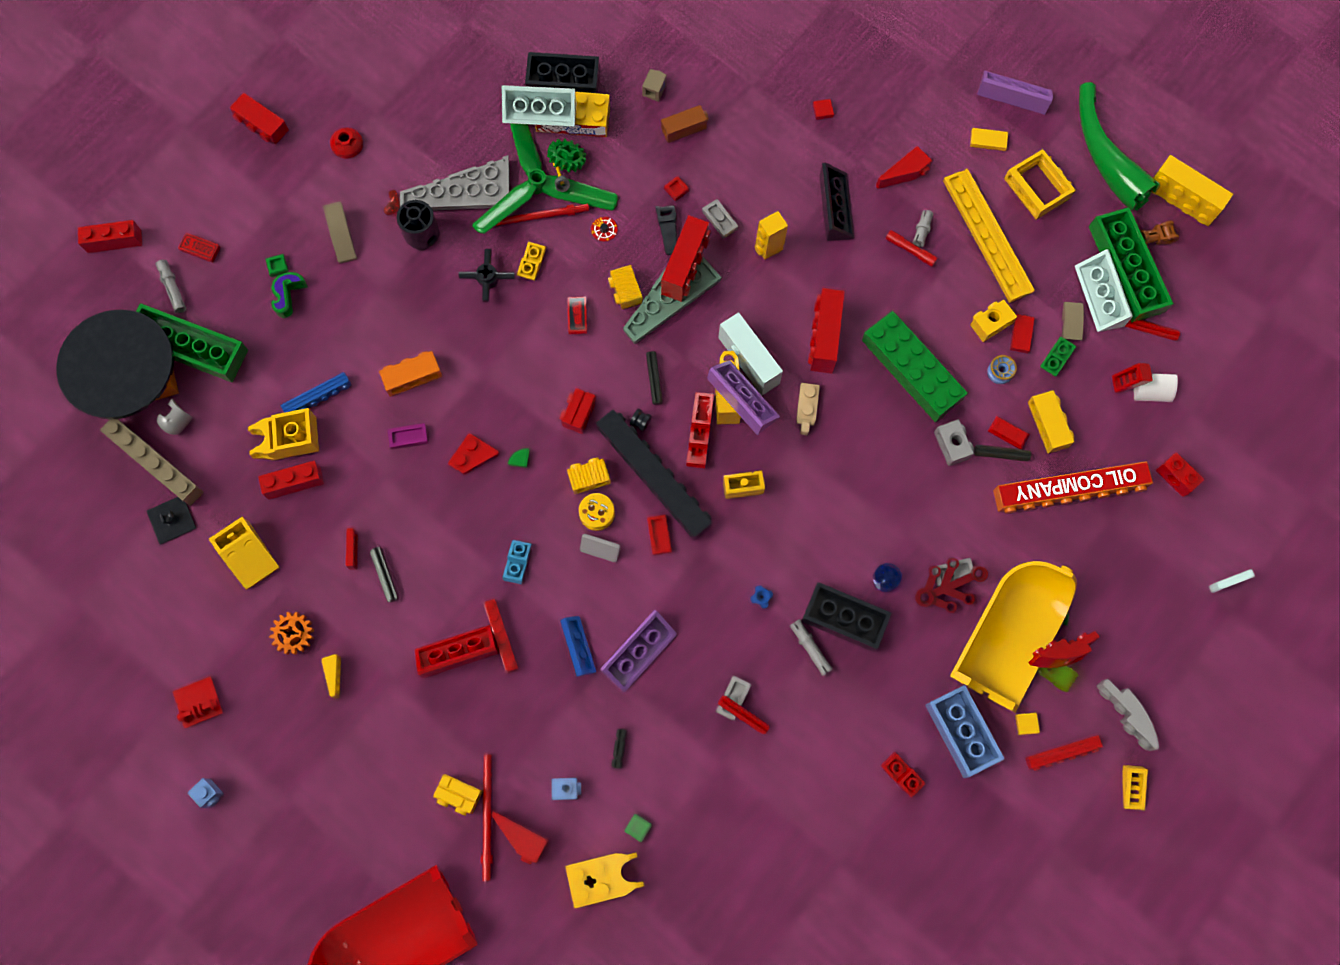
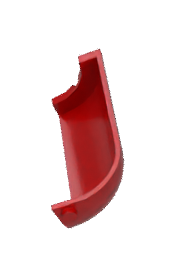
M436 864L333 926L315 945L309 957L308 965H446L477 946L478 942L470 923H466L462 914L464 910L457 897H453L448 888L450 886Z

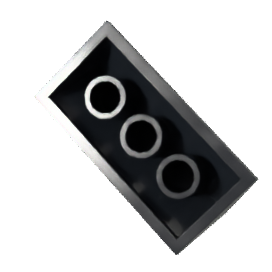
M824 162L821 166L819 178L826 241L855 239L847 173Z

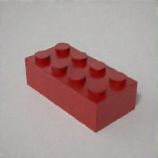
M688 215L662 276L661 295L682 302L684 296H688L691 288L689 286L691 280L694 281L697 274V265L702 263L704 248L707 249L710 243L711 230H709V222Z
M822 288L821 294H817L814 305L815 315L812 321L813 331L809 346L811 348L807 364H811L810 371L833 373L838 355L844 290Z

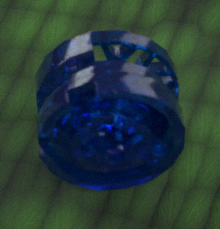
M891 563L880 565L872 576L875 588L881 592L895 590L902 580L899 568Z

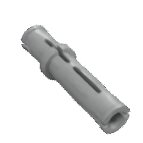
M164 259L157 261L155 265L161 276L160 281L166 288L174 312H184L187 308L176 285V277L171 272L168 261Z
M799 619L792 623L790 627L798 637V643L803 645L821 675L823 676L831 671L833 668H831L813 641L812 634L807 632L801 620Z

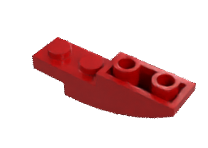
M1093 631L1090 634L1086 632L1081 634L1076 639L1077 641L1072 639L1067 642L1065 638L1058 642L1053 640L1045 646L1046 649L1040 647L1032 653L1034 657L1028 663L1030 666L1042 668H1059L1075 664L1093 651L1090 646L1100 636L1096 631Z

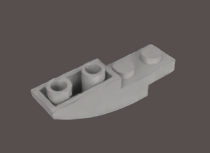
M1109 679L1101 681L1096 686L1100 690L1101 696L1107 700L1109 699L1114 704V708L1118 713L1125 715L1120 720L1124 725V730L1130 735H1134L1139 740L1138 744L1143 749L1149 751L1157 750L1159 744L1153 724L1136 696L1128 688L1120 691Z

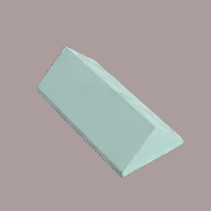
M502 85V123L575 126L577 106L575 89Z
M1107 249L1075 265L1097 332L1124 327L1133 317L1111 254Z

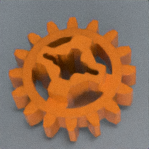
M287 612V617L279 615L280 621H273L276 626L270 628L274 634L270 635L269 638L275 640L272 642V646H278L277 651L282 652L284 650L286 655H289L291 651L293 655H297V650L304 652L303 647L305 645L310 647L308 640L314 639L310 635L314 629L309 627L312 622L310 620L306 621L307 617L305 615L300 616L298 612L292 615V613ZM300 623L303 625L304 632L300 629ZM295 631L296 633H298V635L294 634L289 636L285 632L289 633ZM280 635L284 638L283 643L280 640Z

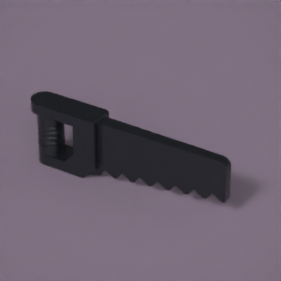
M655 206L666 255H672L677 243L675 206ZM664 213H671L670 215L661 216Z

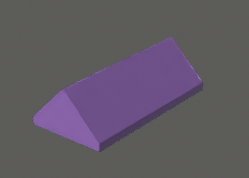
M985 70L977 95L1044 115L1053 99V93L1050 89Z
M730 360L710 368L707 377L708 381L757 435L780 418L779 414Z
M654 610L603 665L601 672L619 689L625 692L673 640L677 633Z

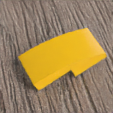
M528 242L517 276L535 281L546 252V246Z

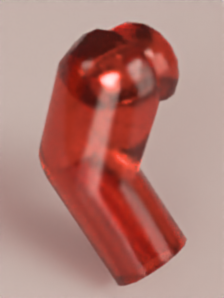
M396 190L388 192L390 201L383 209L384 213L388 216L395 214L400 208V199Z

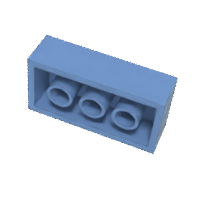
M965 685L925 705L963 778L970 777L1005 759Z

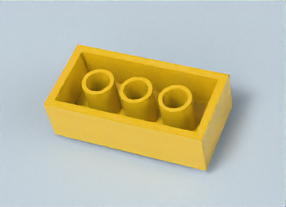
M1172 155L1167 158L1153 177L1160 184L1156 193L1152 191L1153 194L1159 195L1169 204L1178 207L1182 212L1189 214L1197 219L1199 223L1206 226L1213 222L1233 196V193Z

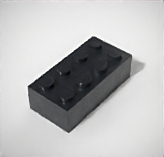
M528 52L525 87L575 89V92L598 93L599 56Z
M817 582L801 622L871 652H875L879 647L892 613Z

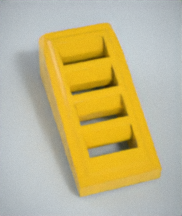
M334 654L321 660L329 695L337 699L340 695L341 656Z
M1123 765V808L1145 810L1148 769L1142 766ZM1132 773H1138V777L1132 776ZM1131 781L1138 782V785H1131ZM1131 790H1139V794L1131 793ZM1130 798H1137L1139 802H1130Z

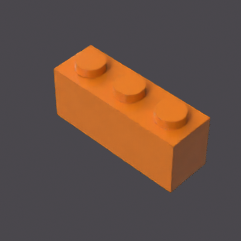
M432 351L421 352L417 357L403 359L400 363L387 365L379 371L390 397L443 377Z

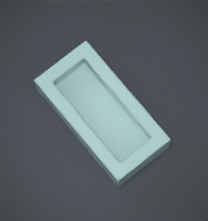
M1252 569L1216 582L1210 585L1209 588L1214 593L1255 577Z

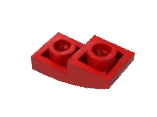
M895 752L880 765L888 776L911 798L926 784Z

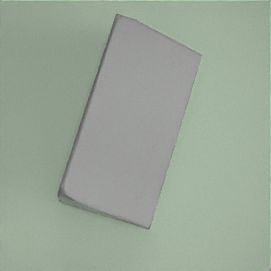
M587 534L582 535L581 552L612 562L617 561L621 550L619 544Z

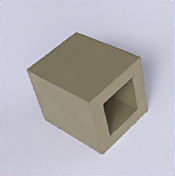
M650 69L642 86V96L659 102L667 85V75L659 70Z

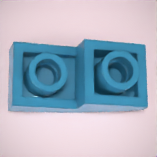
M512 540L503 573L504 581L522 584L531 550L530 543Z

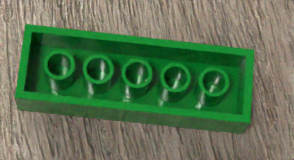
M1130 208L1096 216L1089 225V230L1099 252L1101 253L1108 249L1111 254L1133 316L1131 323L1165 313L1173 305V302Z
M139 304L136 312L142 313L154 320L167 334L172 344L174 361L231 383L233 382L248 352L247 347L241 341L144 304Z
M893 310L864 332L861 341L934 422H937L962 402L968 394Z

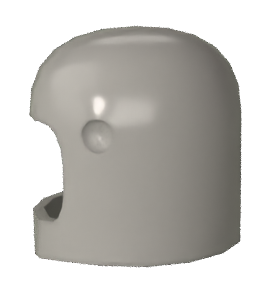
M171 399L168 403L172 408L171 412L165 417L159 414L157 423L168 434L177 435L183 431L193 417L182 410Z

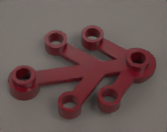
M950 557L946 561L947 569L940 586L933 589L936 578L941 575V569L936 565H932L928 569L929 577L925 587L917 590L915 601L921 607H929L933 604L945 609L948 613H953L957 609L956 603L951 600H941L937 596L945 594L963 601L966 605L973 604L975 601L974 595L969 592L957 591L955 588L973 580L977 582L985 581L988 577L987 569L977 565L972 568L970 573L951 581L955 569L959 567V561L954 557ZM951 560L956 561V564L953 567L950 566ZM933 568L938 569V572L935 575L932 574ZM977 570H981L980 576L975 575ZM923 594L928 595V598L926 600L921 599V596ZM970 595L971 600L966 602L965 597ZM952 603L953 609L948 610L947 605Z

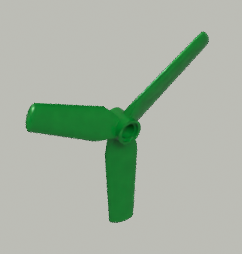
M510 123L520 165L528 176V180L514 187L474 222L472 226L477 232L484 234L530 200L534 194H541L542 192L553 198L588 204L589 206L611 211L617 206L618 195L568 179L570 183L569 189L565 192H559L555 187V180L558 176L546 175L542 170V163L528 125Z

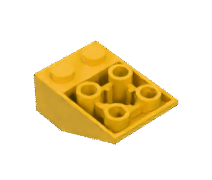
M243 516L209 538L217 553L246 590L280 568L250 522Z

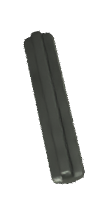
M650 351L646 353L652 404L661 405L662 394L657 356L655 351Z
M978 444L974 447V455L1019 461H1029L1031 459V451Z
M380 547L370 550V554L384 594L389 603L394 602L398 599V595Z

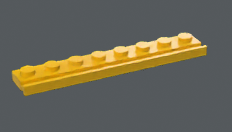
M968 168L962 172L959 171L945 177L943 182L1009 303L1032 294L1035 290Z

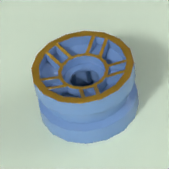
M1000 355L995 357L990 363L987 375L993 383L1004 384L1013 378L1017 371V365L1011 357Z

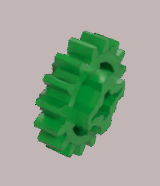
M557 139L556 142L552 141L551 145H549L547 157L550 158L549 162L555 163V168L561 167V171L566 169L567 172H570L572 169L574 172H577V169H582L586 161V153H583L584 148H579V144H573L572 140L569 142L566 139L563 141Z

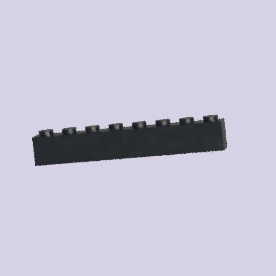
M612 409L596 422V428L695 541L712 527V517L707 511L703 512L698 507L700 505L695 497H690L686 493V487L674 479V473L669 468H664L661 458L657 454L653 455L650 452L648 443L645 440L641 441L637 437L638 432L633 426L629 427L625 423V417L620 412L617 413Z

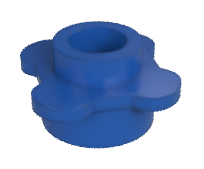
M757 586L755 588L756 592L751 596L750 600L753 604H759L761 608H767L769 599L773 597V592L768 591L762 586Z

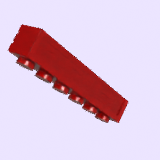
M495 599L486 601L483 604L506 673L519 670Z
M1099 735L1025 757L1029 770L1037 771L1044 765L1045 767L1053 766L1052 763L1054 762L1059 764L1065 762L1064 759L1067 758L1069 760L1075 759L1076 755L1085 756L1088 755L1089 751H1092V753L1100 751L1099 748H1102L1103 745Z

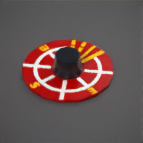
M600 217L591 226L593 237L602 242L612 240L618 231L616 222L609 217Z

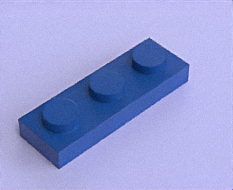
M580 616L561 619L560 622L577 677L595 673L596 669Z

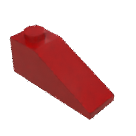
M916 146L878 178L876 187L880 189L916 180L921 175L925 176L931 169L932 160Z
M493 811L491 816L517 854L522 856L520 860L529 865L532 862L538 863L549 840Z

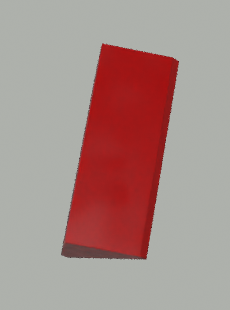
M491 625L414 649L417 673L423 679L499 654Z

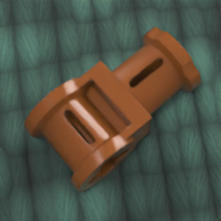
M1166 221L1156 225L1152 230L1140 231L1146 245L1156 242V245H1167L1179 239V235L1176 234L1173 227L1174 221Z

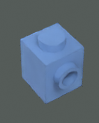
M202 778L187 792L200 808L213 807L224 794L211 779Z
M577 778L552 779V800H578V795H581V782L578 783Z

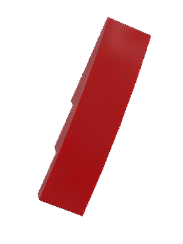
M695 392L686 462L687 467L705 469L714 394Z

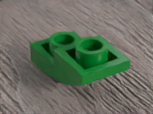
M1060 336L1040 367L1056 377L1076 346Z

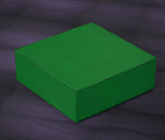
M284 254L266 258L270 277L289 272Z
M634 814L624 832L642 842L652 824Z

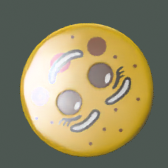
M593 493L586 496L579 505V516L582 524L593 531H601L609 527L615 517L614 505L611 499L601 493Z

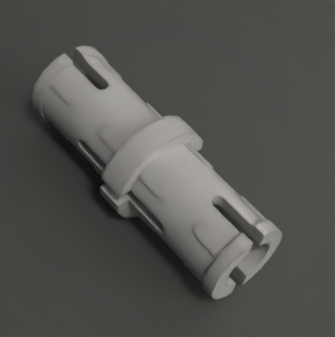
M929 210L922 212L920 222L916 226L917 231L913 244L917 247H920V244L921 247L924 246L926 236L931 229L930 223L934 214Z

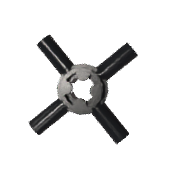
M491 249L484 250V264H481L476 272L459 271V279H477L478 283L483 287L482 302L484 303L489 302L490 289L496 286L498 279L515 280V272H497L496 268L491 265Z

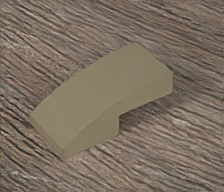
M1064 302L1062 313V337L1064 339L1082 340L1083 303Z

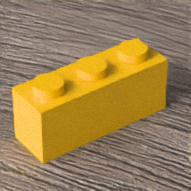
M779 211L760 220L758 224L755 250L758 255H762L764 260L782 251L784 248L788 225Z
M1054 390L1032 396L1028 401V405L1047 453L1069 448L1074 443V434L1072 430H1069L1067 416L1061 410L1059 397L1055 395Z

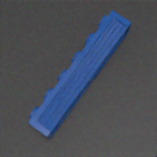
M342 372L280 406L284 413L310 408L311 406L314 407L319 402L326 401L330 396L337 395L340 391L348 389L351 383L345 372Z

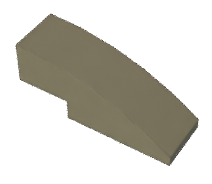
M341 201L324 205L325 217L339 264L357 260L350 227Z

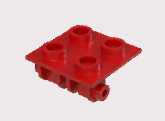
M211 676L172 691L179 711L177 719L183 723L184 729L223 714Z

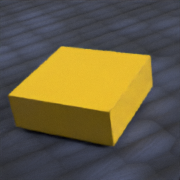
M1037 713L1015 715L1018 735L1040 733Z

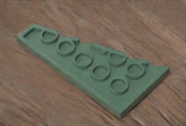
M704 257L701 265H697V274L694 281L691 280L690 292L687 297L684 296L682 302L661 295V279L665 270L662 272L653 285L652 290L643 299L642 304L623 328L625 334L634 344L638 343L721 281L720 275Z

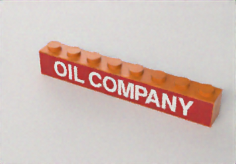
M1146 461L998 485L993 492L998 512L1005 511V514H1009L1021 508L1024 511L1035 509V506L1042 505L1043 508H1046L1058 502L1064 505L1072 503V500L1077 499L1083 502L1095 496H1098L1099 499L1106 498L1113 493L1119 496L1129 493L1128 491L1135 490L1136 493L1143 492L1153 484Z

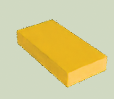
M972 128L970 147L1006 151L1008 132Z

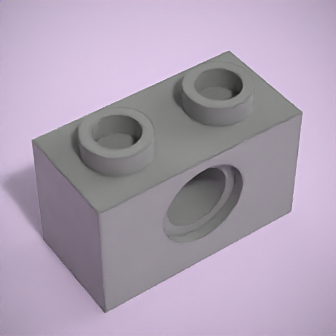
M959 419L937 427L934 434L948 466L966 461L974 454L973 445L970 441L968 442L966 429L963 424H960ZM951 440H957L959 446L954 445Z

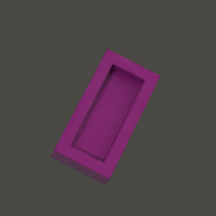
M425 423L387 429L390 449L429 443Z

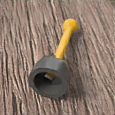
M558 166L556 167L558 177L555 180V187L559 192H565L569 189L570 183L566 176L561 175Z

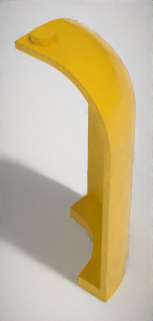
M1032 561L1020 564L1005 574L950 677L969 686L970 689L981 695L983 692L989 694V699L1016 713L1039 667L1030 666L1028 663L1034 657L1032 653L1040 647L1046 649L1045 646L1055 639L1074 599L1077 579L1072 573L1073 570L1063 565L1060 568L1047 562Z

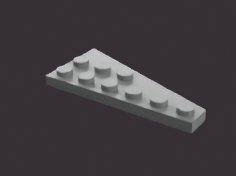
M509 155L495 162L493 160L489 161L486 165L480 167H472L448 175V178L433 180V183L424 186L418 185L401 191L400 207L407 201L416 199L429 204L432 210L492 208L510 192Z

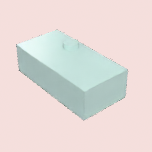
M738 312L721 323L719 329L720 341L728 351H734L738 356L740 368L761 396L779 385L783 370Z

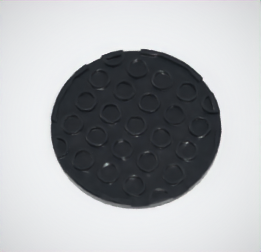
M123 309L104 311L82 321L64 340L56 362L58 384L66 399L74 407L87 415L108 420L127 418L147 409L148 405L163 394L167 388L170 375L173 373L174 352L167 334L148 316L136 311Z

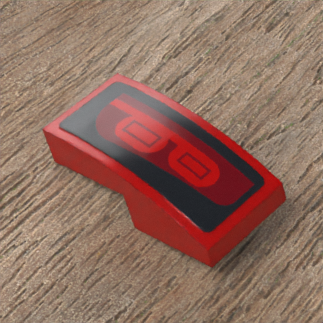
M568 297V334H587L586 297Z

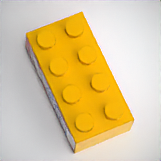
M576 92L575 126L535 124L536 131L607 137L610 95Z

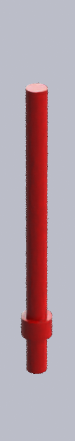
M574 204L566 205L567 207L508 216L495 226L567 214L572 216L575 213L589 211V205L574 206Z
M491 754L484 755L483 855H480L482 881H491V863H493V855H491Z

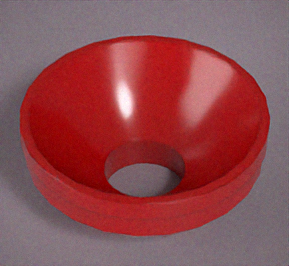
M343 127L332 134L330 146L333 153L339 158L350 159L361 152L363 139L354 128ZM342 135H349L348 141L341 142L339 140Z

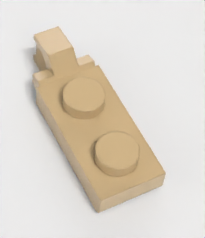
M801 383L796 420L797 424H801V435H808L810 425L814 426L816 421L820 385Z

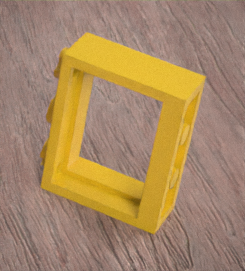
M1043 149L1009 169L1004 177L1005 181L1036 220L1069 200L1075 192L1071 182L1066 179L1062 170L1055 165L1051 156H1048ZM1035 165L1039 166L1061 194L1046 205L1042 203L1020 175Z

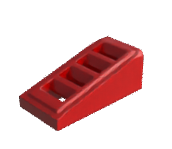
M1137 363L1112 375L1114 392L1120 393L1152 382L1150 365L1147 363Z

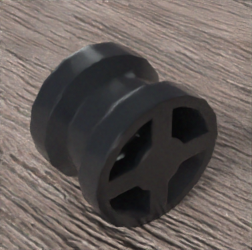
M638 408L631 418L630 425L637 426L639 430L644 432L651 421L652 415L645 414Z

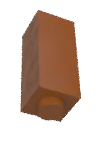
M701 105L661 119V130L667 143L707 129L709 117L706 110L703 111Z

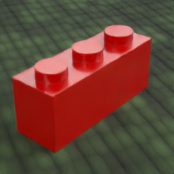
M244 92L229 107L233 113L232 117L241 124L243 122L246 124V127L251 132L259 133L260 137L266 142L270 141L276 145L289 131L283 119Z
M134 220L77 227L78 244L86 253L142 246V231Z
M315 460L258 476L262 495L268 500L325 484L321 467Z

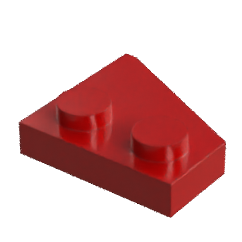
M468 433L447 464L459 473L466 475L475 467L485 464L489 459L498 457L500 452Z

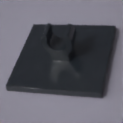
M179 497L146 511L159 545L197 529L187 503Z

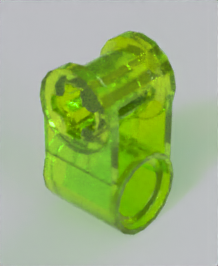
M1067 666L1049 668L1051 671H1048V668L1042 667L1038 669V673L1064 692H1069L1079 676Z

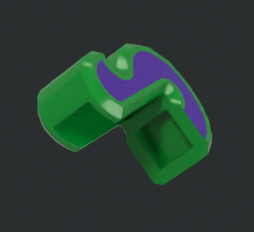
M286 272L278 275L273 280L271 286L272 293L278 299L271 302L275 313L280 318H288L293 314L290 290L308 288L302 275L295 272Z

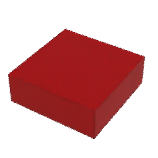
M831 99L813 101L816 120L834 117Z
M677 176L664 186V190L676 202L689 192V187Z

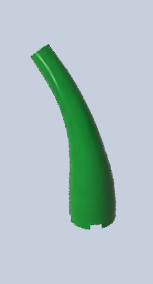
M1092 82L1083 83L1079 89V112L1084 139L1090 155L1112 192L1132 212L1134 210L1137 211L1149 201L1148 198L1152 191L1154 193L1157 192L1160 184L1127 157L1107 137L1095 111L1096 85Z

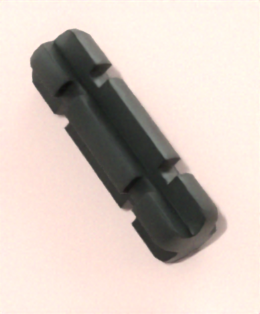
M625 729L616 730L617 740H615L614 759H612L611 764L612 768L621 769L623 765L622 758H624L625 739L627 738V730Z

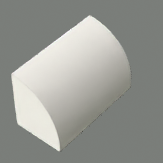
M1152 374V382L1134 388V401L1172 402L1177 391V375Z

